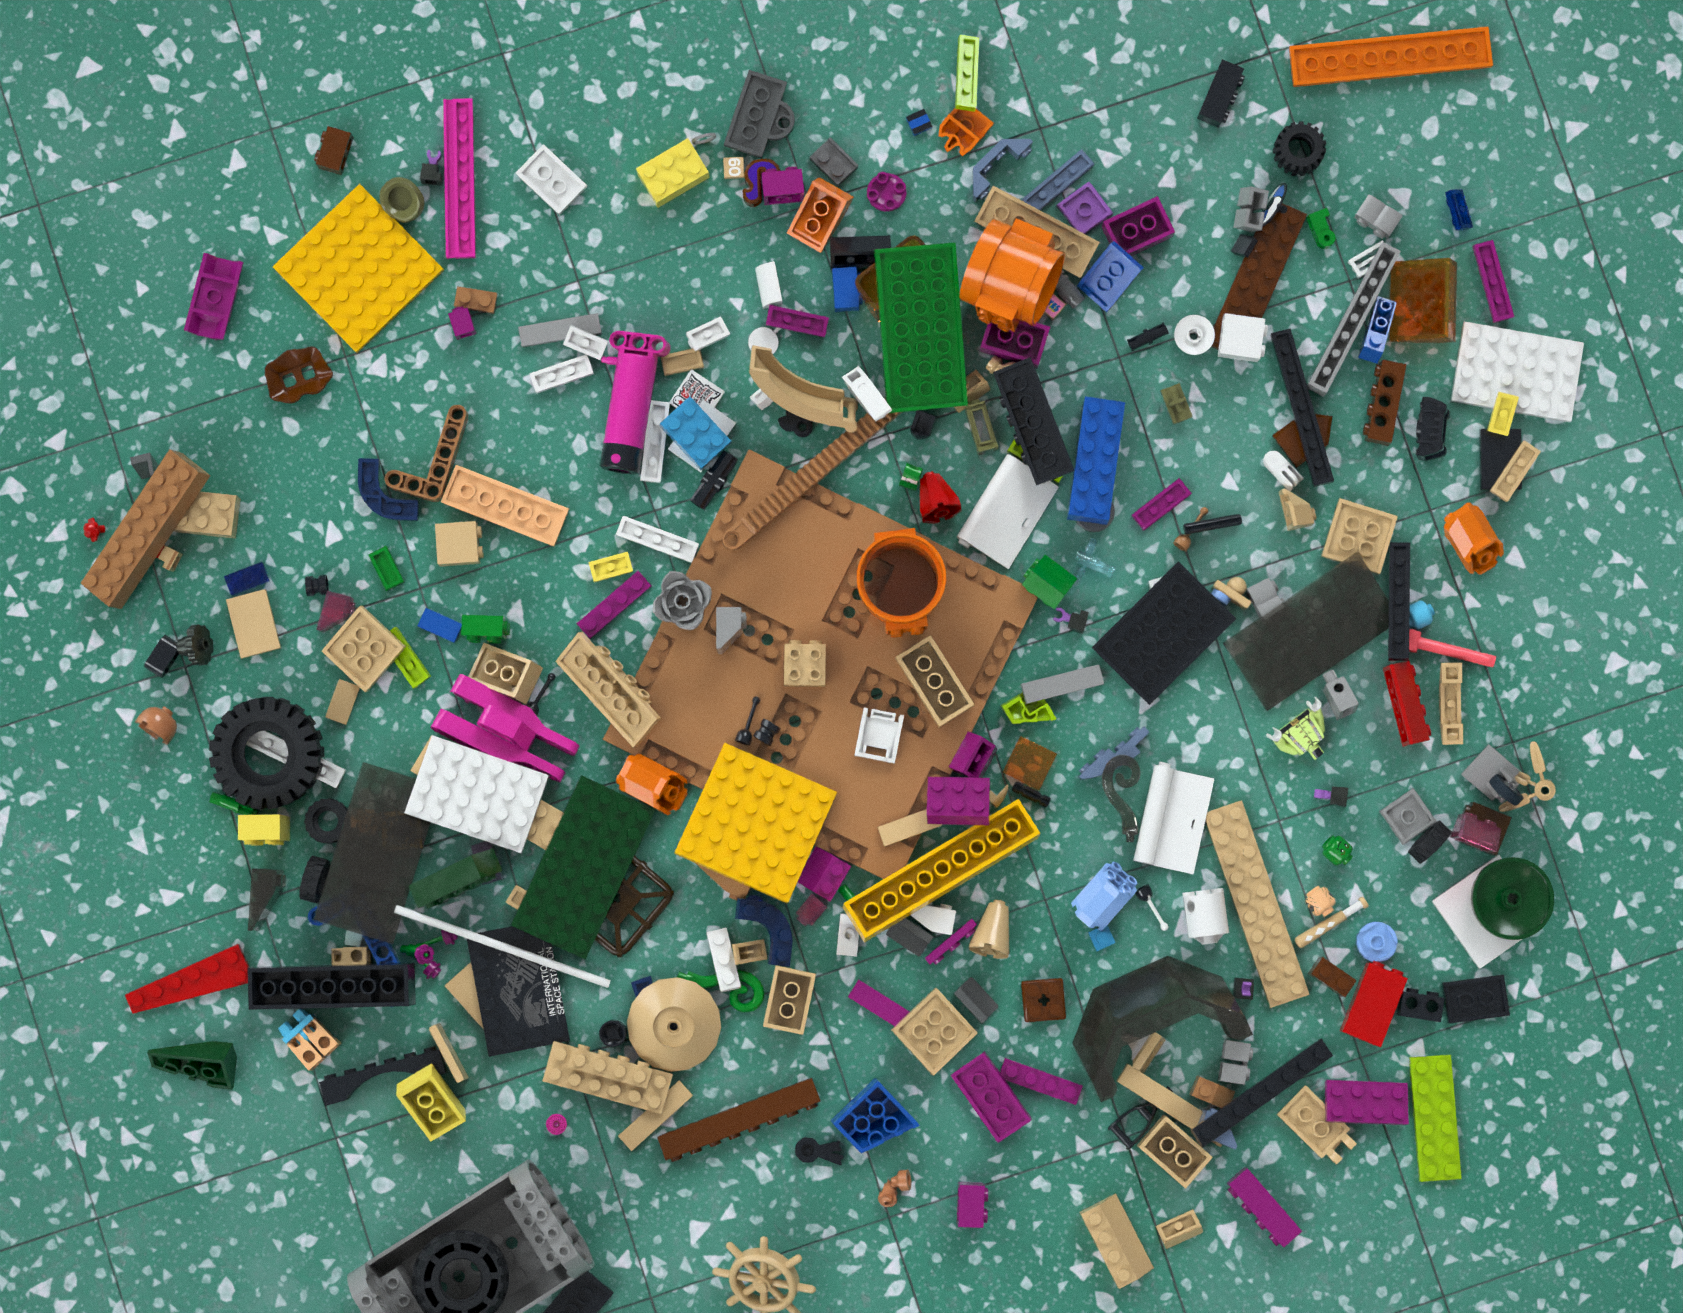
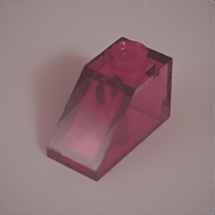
M327 591L317 630L324 633L347 620L349 615L353 614L356 603L353 602L354 599L350 596Z
M811 894L796 912L799 915L796 919L805 927L808 924L812 926L827 909V906Z

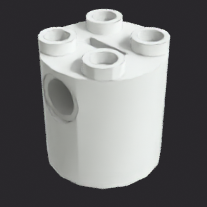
M1223 888L1211 889V893L1210 890L1182 893L1188 938H1194L1202 945L1218 943L1224 934L1229 933Z

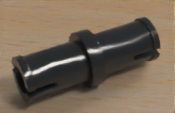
M1164 322L1149 330H1143V333L1131 339H1127L1131 350L1134 351L1146 344H1152L1154 340L1169 334Z

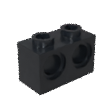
M1406 988V992H1402L1398 1003L1397 1016L1441 1022L1444 998L1439 997V993L1427 991L1426 995L1418 994L1419 990ZM1409 997L1415 1000V1006L1412 1009L1406 1006V1000ZM1430 1000L1436 1005L1435 1010L1429 1012L1426 1008Z

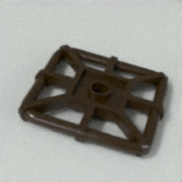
M635 855L631 863L636 867V870L627 880L623 878L617 891L620 894V902L612 903L606 915V918L615 925L616 947L599 932L595 938L596 942L609 953L616 955L617 958L623 957V955L628 953L643 934L653 927L654 921L670 904L672 896H675L674 890H672L670 885L647 866L648 863L642 862ZM642 872L663 891L641 893L631 883ZM664 897L646 919H643L633 910L642 898ZM630 914L641 925L622 946L620 924Z

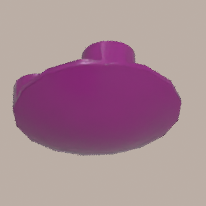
M886 172L878 173L869 182L867 188V198L870 204L877 210L884 212L899 208L904 203L907 195L906 184L897 175Z

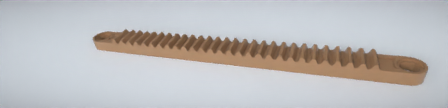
M902 412L888 413L876 422L868 413L865 414L857 422L855 432L846 431L841 434L839 438L835 439L833 443L829 444L827 448L823 449L821 453L817 454L815 458L811 459L809 463L805 464L803 468L799 469L797 473L793 474L723 534V546L729 551H736ZM730 535L737 536L738 543L736 545H729L727 537Z

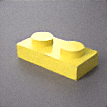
M1498 391L1487 431L1508 436L1519 399L1518 396Z
M628 552L588 562L594 583L633 572Z

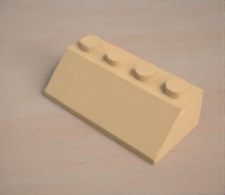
M1116 1193L1079 1212L1119 1289L1138 1280L1154 1268Z

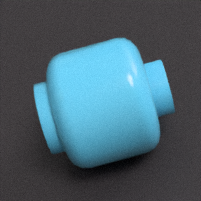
M1421 600L1410 604L1409 628L1419 630L1432 623V616L1435 615L1431 604H1426Z

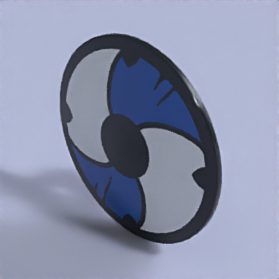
M1281 183L1268 198L1266 209L1262 210V212H1265L1262 226L1267 225L1276 213L1287 212V207L1282 205L1287 192L1286 183Z

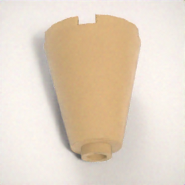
M994 900L988 904L970 941V951L985 957L988 954L993 955V958L996 959L1008 958L1009 907L1005 905L1004 901Z

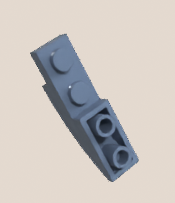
M1145 726L1141 729L1136 727L1129 734L1131 738L1126 743L1121 741L1114 748L1115 754L1109 748L1106 751L1101 749L1094 756L1096 760L1091 765L1087 762L1079 770L1081 774L1078 778L1080 780L1095 778L1123 766L1140 753L1135 746L1149 731Z

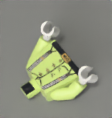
M1314 697L1315 703L1313 705L1306 701L1309 708L1283 728L1278 730L1272 727L1274 729L1273 736L1268 733L1266 734L1269 739L1273 740L1280 751L1291 755L1298 754L1299 756L1308 751L1314 760L1324 754L1317 744L1324 738L1323 734L1325 732L1324 716L1321 711L1322 704L1317 697Z

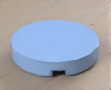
M1371 922L1364 925L1356 936L1358 952L1364 959L1373 962V960L1377 962L1386 961L1396 951L1398 942L1396 933L1389 925L1383 922Z

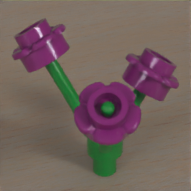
M441 930L442 936L416 945H402L400 952L413 957L419 964L426 967L423 971V974L427 976L426 979H435L442 971L440 969L441 964H437L433 960L434 949L428 947V945L444 940L446 945L451 943L454 945L455 940L458 939L456 934Z

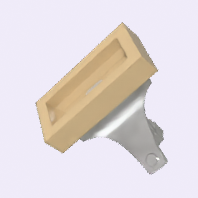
M1124 1032L1120 1037L1123 1042L1128 1043L1132 1050V1066L1141 1073L1145 1072L1166 1041L1156 1032L1144 1037H1134Z

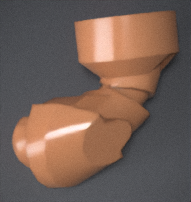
M899 1170L897 1175L891 1178V1181L887 1180V1183L884 1184L882 1191L878 1195V1201L882 1206L893 1207L897 1203V1188L901 1191L911 1190L912 1182L909 1170Z

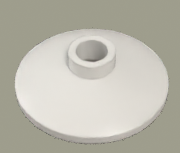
M1189 315L1181 319L1177 324L1174 338L1177 346L1183 352L1190 355H1199L1206 352L1212 346L1215 332L1212 324L1205 317ZM1190 334H1197V339H1191Z

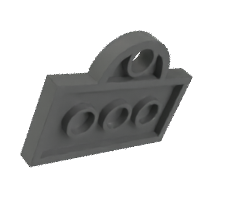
M752 70L748 71L724 142V147L762 159L768 140L779 141L786 138L792 132L795 123L794 113L790 106L782 101L787 86L786 81ZM781 119H787L790 125L787 128H781L778 122Z

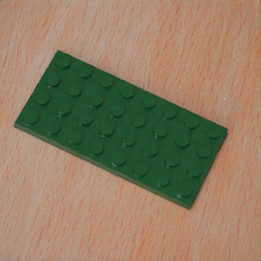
M581 775L510 925L586 959L655 810Z

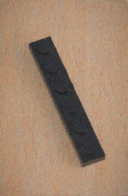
M1390 542L1388 661H1409L1410 542Z

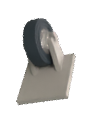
M1490 744L1461 773L1462 776L1492 801L1497 798L1501 803L1506 800L1512 805L1517 806L1523 800L1522 794L1517 789L1519 784L1515 779L1520 770Z

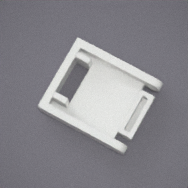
M864 708L854 756L895 764L904 715L899 716V722H894L896 713L872 709L871 716L867 717L868 708ZM866 747L887 750L886 756L865 753Z

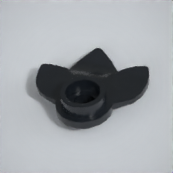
M787 410L786 416L778 418L779 425L783 430L794 432L798 437H807L813 430V421L799 417ZM801 424L806 425L805 431L799 430Z

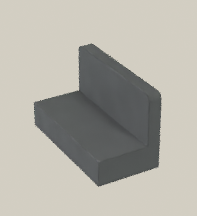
M151 453L130 457L131 465L141 479L151 477L159 466Z
M906 918L891 926L886 933L888 937L917 956H921L933 938L932 935Z
M972 977L954 992L956 997L981 1024L998 1008L995 1001Z

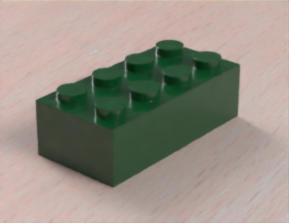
M492 848L470 855L409 885V889L417 907L426 906L429 909L436 905L444 904L453 897L456 898L463 895L466 891L475 889L484 882L487 883L496 879L495 874L503 870Z

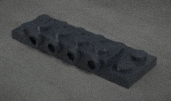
M1029 357L994 371L993 374L1002 395L999 397L1000 403L1003 408H1007L1009 413L1006 416L1010 427L1014 426L1016 432L1013 435L1017 446L1021 445L1024 453H1021V458L1025 465H1029L1036 486L1074 472L1073 464L1032 358Z

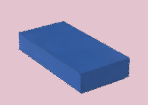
M425 608L417 626L455 643L462 624Z

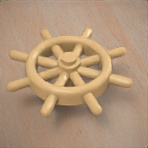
M765 1236L760 1238V1248H751L743 1252L732 1242H728L726 1248L735 1257L730 1270L717 1267L712 1270L715 1276L729 1278V1284L734 1295L727 1299L726 1304L728 1306H733L741 1301L749 1308L760 1311V1313L778 1312L785 1308L790 1313H801L792 1304L797 1292L811 1294L816 1292L815 1286L800 1283L799 1275L794 1266L802 1261V1256L797 1254L788 1260L780 1253L768 1249V1238ZM752 1262H760V1268L758 1269ZM744 1266L750 1273L740 1272V1268ZM783 1274L786 1280L777 1279L776 1277ZM742 1281L752 1283L746 1287ZM777 1287L789 1290L784 1295ZM757 1291L758 1293H760V1296L754 1294L753 1292ZM768 1291L775 1297L774 1299L768 1298Z

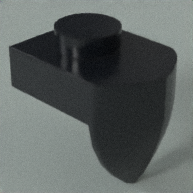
M917 410L910 429L912 436L917 440L930 437L937 416L923 410Z

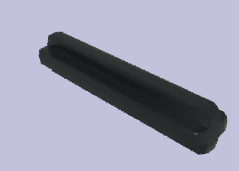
M1240 514L1186 523L1183 525V529L1187 535L1242 524V517Z

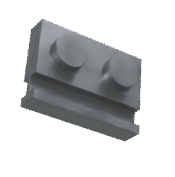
M831 137L809 157L837 187L858 168V164Z

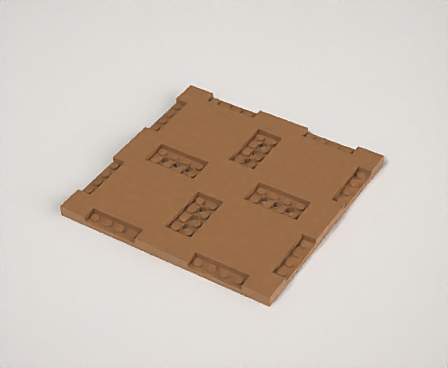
M749 449L696 557L686 573L690 580L704 581L712 590L711 601L704 609L702 622L694 630H685L679 628L675 623L662 621L635 676L637 681L635 685L649 693L650 697L648 699L652 702L650 706L661 719L638 747L633 748L612 724H610L603 740L634 756L639 753L679 773L687 779L688 783L702 790L724 743L772 764L775 763L771 761V755L774 752H779L782 754L783 759L775 765L837 792L814 845L885 879L906 866L921 834L884 847L877 827L927 809L928 777H950L953 770L949 768V765L967 732H972L1038 597L1029 593L1022 586V583L1006 575H1001L916 532L917 536L927 540L939 552L946 570L945 590L936 608L927 615L928 627L927 630H924L923 634L911 635V632L903 633L902 637L891 638V635H886L885 623L871 614L862 600L854 599L852 593L857 589L858 564L866 549L874 542V533L910 528L816 484L736 551H729L723 546V534L795 474L784 466ZM728 536L727 543L729 545H736L738 543L737 536ZM902 549L887 551L875 558L866 570L873 574L871 581H864L869 599L878 609L890 615L908 616L924 609L932 601L936 593V579L931 566L923 557L912 551ZM680 597L677 605L686 606L688 598ZM716 607H741L742 612H746L747 626H753L755 633L750 637L743 633L723 654H718L716 649ZM846 607H852L855 610V615L852 618L844 616L843 611ZM766 634L773 637V643L768 646L764 645L761 641L762 637ZM930 635L974 703L972 708L938 728L895 659L896 656ZM789 640H800L801 644H809L811 640L822 641V644H826L825 687L784 686L785 644H789ZM875 688H879L883 693L882 697L878 700L871 697V691ZM757 696L760 698V703L756 706L749 728L752 734V741L750 746L735 741L736 734L741 729H745L753 705L752 699ZM893 697H897L901 701V705L897 709L891 708L889 705V700ZM911 706H915L919 710V715L915 718L907 714V710ZM864 708H868L867 717L871 716L872 709L896 713L894 722H899V716L904 715L895 764L854 756ZM792 716H798L801 719L798 727H792L789 724V719ZM763 718L781 728L779 733L774 735L771 746L753 736L755 731L760 729V723ZM783 734L791 736L792 741L789 745L781 744L780 737ZM867 746L865 753L885 757L887 750Z

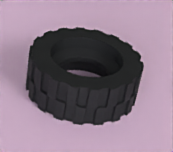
M330 798L315 801L312 806H309L308 811L305 813V829L309 836L317 842L326 844L336 843L349 832L351 814H349L348 808L338 800ZM325 811H332L338 818L336 828L331 831H324L318 825V818Z
M1439 820L1420 836L1408 850V853L1421 864L1443 845L1452 834V831Z
M313 855L310 857L300 884V899L313 903L319 902L324 893L330 871V861L328 859Z

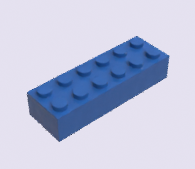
M1086 396L1084 398L1067 520L1107 525L1109 522L1125 402Z

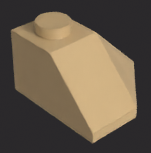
M1281 489L1279 496L1287 530L1291 531L1312 526L1314 520H1316L1314 508H1311L1308 502L1289 490Z

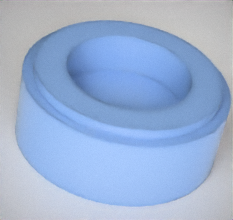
M1213 589L1211 592L1223 606H1227L1231 600L1217 589Z

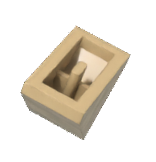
M764 939L732 944L735 965L767 960Z

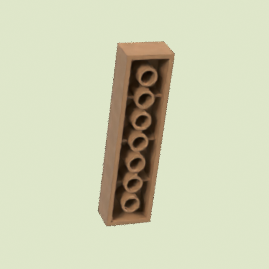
M169 449L80 584L107 606L122 609L211 475L183 453Z

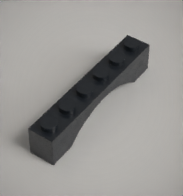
M436 1046L423 1049L424 1053L416 1055L415 1051L404 1054V1059L398 1061L396 1057L384 1060L383 1065L376 1066V1062L364 1065L365 1070L356 1071V1068L345 1070L343 1076L337 1077L336 1073L324 1076V1081L319 1082L325 1106L348 1100L364 1082L382 1073L407 1072L415 1074L431 1063L440 1075L448 1073L445 1059L440 1050H436Z

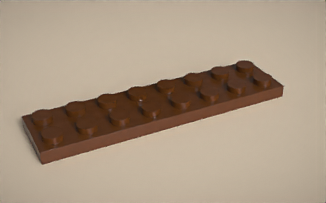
M1282 203V205L1287 207V212L1276 213L1273 219L1262 227L1261 231H1255L1253 237L1257 240V243L1249 257H1244L1213 327L1215 338L1211 346L1212 348L1219 349L1222 318L1225 313L1255 318L1263 317L1307 216L1306 213Z

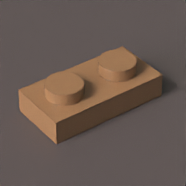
M457 286L454 307L463 306L469 310L494 314L498 294Z

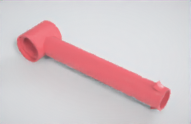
M1409 629V652L1417 653V650L1421 649L1494 667L1496 656L1423 638L1420 631Z

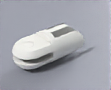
M1269 451L1265 454L1263 464L1290 492L1293 490V487H1296L1304 479L1278 451Z

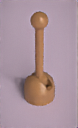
M1206 507L1200 509V514L1195 522L1200 521L1208 513ZM1191 534L1179 535L1173 544L1178 549L1187 552L1191 545L1189 537Z

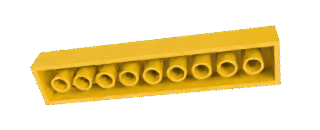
M1017 799L990 815L989 825H974L846 901L843 903V909L865 943L1037 840L1040 832L1020 800Z

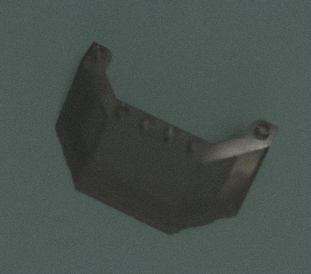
M1166 956L1093 988L1072 1044L1097 1100L1103 1102L1116 1094L1117 1086L1112 1073L1123 1046L1193 1015L1201 1014L1219 1021L1225 1035L1229 1038L1242 1040L1252 1036L1253 1033L1245 1015L1224 979L1219 975Z

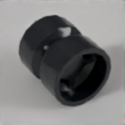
M619 1020L605 1022L599 1030L600 1040L609 1047L621 1045L627 1038L625 1024Z

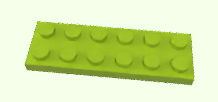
M1451 1055L1409 1057L1419 1181L1462 1179Z

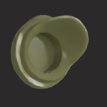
M395 177L388 180L380 190L379 199L383 210L397 222L407 223L414 221L423 212L425 205L423 194L411 180Z

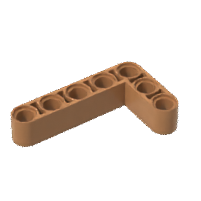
M461 405L450 407L427 479L398 470H390L385 475V482L392 490L431 502H439L442 499L468 421V413ZM456 411H463L461 419L455 420L453 418ZM450 430L457 431V436L454 439L447 438V433ZM444 449L451 450V455L448 458L441 457V452ZM438 468L445 469L444 476L436 477L435 471ZM393 476H400V482L397 485L390 483V479ZM414 481L419 482V488L416 491H411L410 484ZM433 487L439 489V493L435 497L429 496V490Z

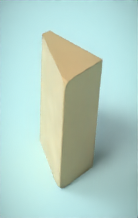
M977 370L966 377L968 402L979 399L990 390L987 381ZM957 406L954 408L958 413H960L965 409V406Z
M339 679L325 717L347 725L360 687Z
M1193 1209L1156 1226L1166 1249L1203 1233L1202 1226Z

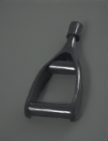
M1150 1102L1137 1105L1119 1116L1109 1125L1108 1130H1111L1126 1146V1149L1129 1150L1148 1130L1158 1107ZM1146 1106H1151V1107H1152V1112H1151V1113L1148 1111V1109L1146 1108ZM1137 1110L1147 1120V1124L1141 1133L1131 1141L1117 1123L1129 1113Z

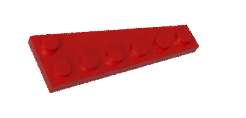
M236 944L125 994L132 1014L248 984L249 965L240 944Z

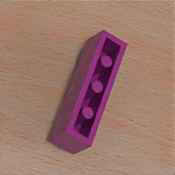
M1244 1167L1227 1182L1230 1187L1227 1189L1228 1192L1235 1199L1237 1197L1243 1202L1242 1208L1249 1215L1251 1213L1254 1214L1257 1218L1255 1223L1262 1230L1265 1228L1271 1234L1269 1239L1276 1246L1280 1244L1284 1248L1302 1232L1248 1168Z

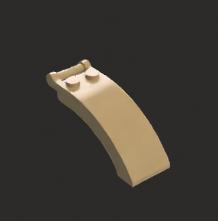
M752 345L749 373L757 386L772 401L804 419L828 426L842 427L847 432L856 431L857 422L855 419L856 410L858 409V401L856 399L844 397L845 392L842 389L815 384L795 375L774 357L772 349ZM843 407H846L848 410V418L843 417Z

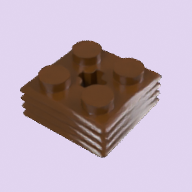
M1062 978L1021 982L1025 1022L1066 1019ZM1042 994H1045V997L1049 998V1002H1046V1006H1043L1042 1003L1038 1002V999L1042 997Z

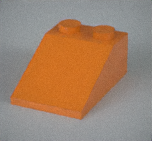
M820 177L813 180L787 234L822 253L854 197Z

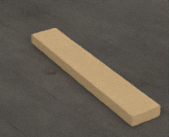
M1126 1064L1116 1080L1118 1083L1192 1129L1198 1124L1203 1111L1134 1067ZM1212 1141V1142H1213L1214 1144H1216L1217 1146H1219V1147L1222 1146V1144H1220V1143H1218V1142H1216V1141Z

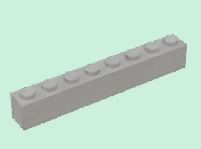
M1384 242L1379 246L1307 384L1309 390L1322 397L1328 392L1401 252L1400 250Z

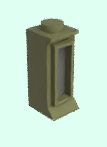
M979 399L968 402V406H965L964 410L977 454L981 455L982 452L991 449L993 451L997 450L998 444L985 401L980 402Z

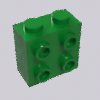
M1044 555L1041 560L1037 558L1023 576L1026 580L1022 586L1029 593L1040 598L1045 605L1055 609L1078 578L1047 555Z
M462 615L461 635L470 643H481V639L489 641V643L500 644L501 640H506V636L510 635V623H508L504 616Z

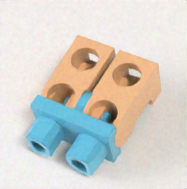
M298 1009L292 1016L299 1024L293 1028L286 1021L278 1029L284 1037L282 1040L308 1071H312L326 1058L325 1056H329L342 1043L325 1028L314 1014H309L304 1009Z

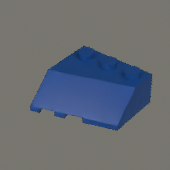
M876 1078L831 1119L835 1127L861 1154L895 1136L897 1137L912 1128L920 1126Z

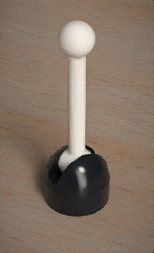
M1146 884L1137 889L1135 894L1139 900L1148 902L1161 924V930L1166 931L1168 924L1164 923L1152 903L1151 897L1153 892L1149 884Z

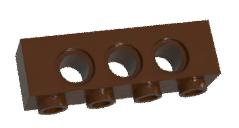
M1382 360L1379 365L1376 364L1374 376L1377 377L1376 383L1372 384L1370 396H1373L1372 404H1368L1366 412L1369 420L1368 423L1364 424L1363 435H1366L1365 441L1386 446L1392 443L1407 364ZM1384 378L1391 380V387L1384 386ZM1379 398H1385L1388 401V406H1381ZM1376 417H1380L1384 420L1383 427H1380L1375 423Z

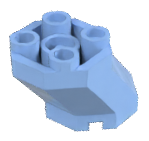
M1117 862L1106 863L1071 902L1072 907L1076 905V916L1088 927L1094 928L1098 926V930L1102 931L1137 891L1135 887L1137 881L1133 876L1123 871Z

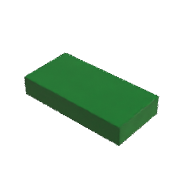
M387 546L368 554L386 591L405 583Z

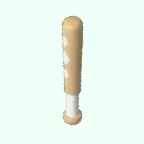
M1360 897L1358 902L1344 911L1337 912L1297 936L1295 943L1299 948L1305 947L1338 924L1347 920V917L1362 908L1366 909L1369 907L1364 897Z

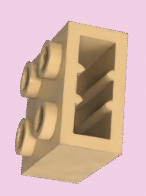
M476 521L435 524L437 564L440 567L480 564V559L484 557L483 546H479V538H482V527L478 526Z
M789 640V644H785L784 686L825 687L826 644H822V641L811 640L809 644H801L800 640Z

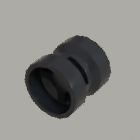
M320 575L318 579L313 576L305 577L307 596H314L318 592L321 595L329 594L327 575Z
M763 718L760 723V729L756 730L753 736L771 746L774 735L778 734L781 728Z

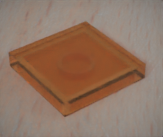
M1020 736L1002 773L1040 790L1057 753Z

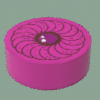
M553 1114L547 1119L546 1128L551 1134L559 1135L565 1131L567 1121L564 1116Z

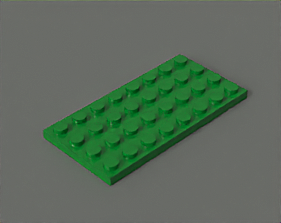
M956 242L874 249L886 402L892 409L889 413L968 406Z

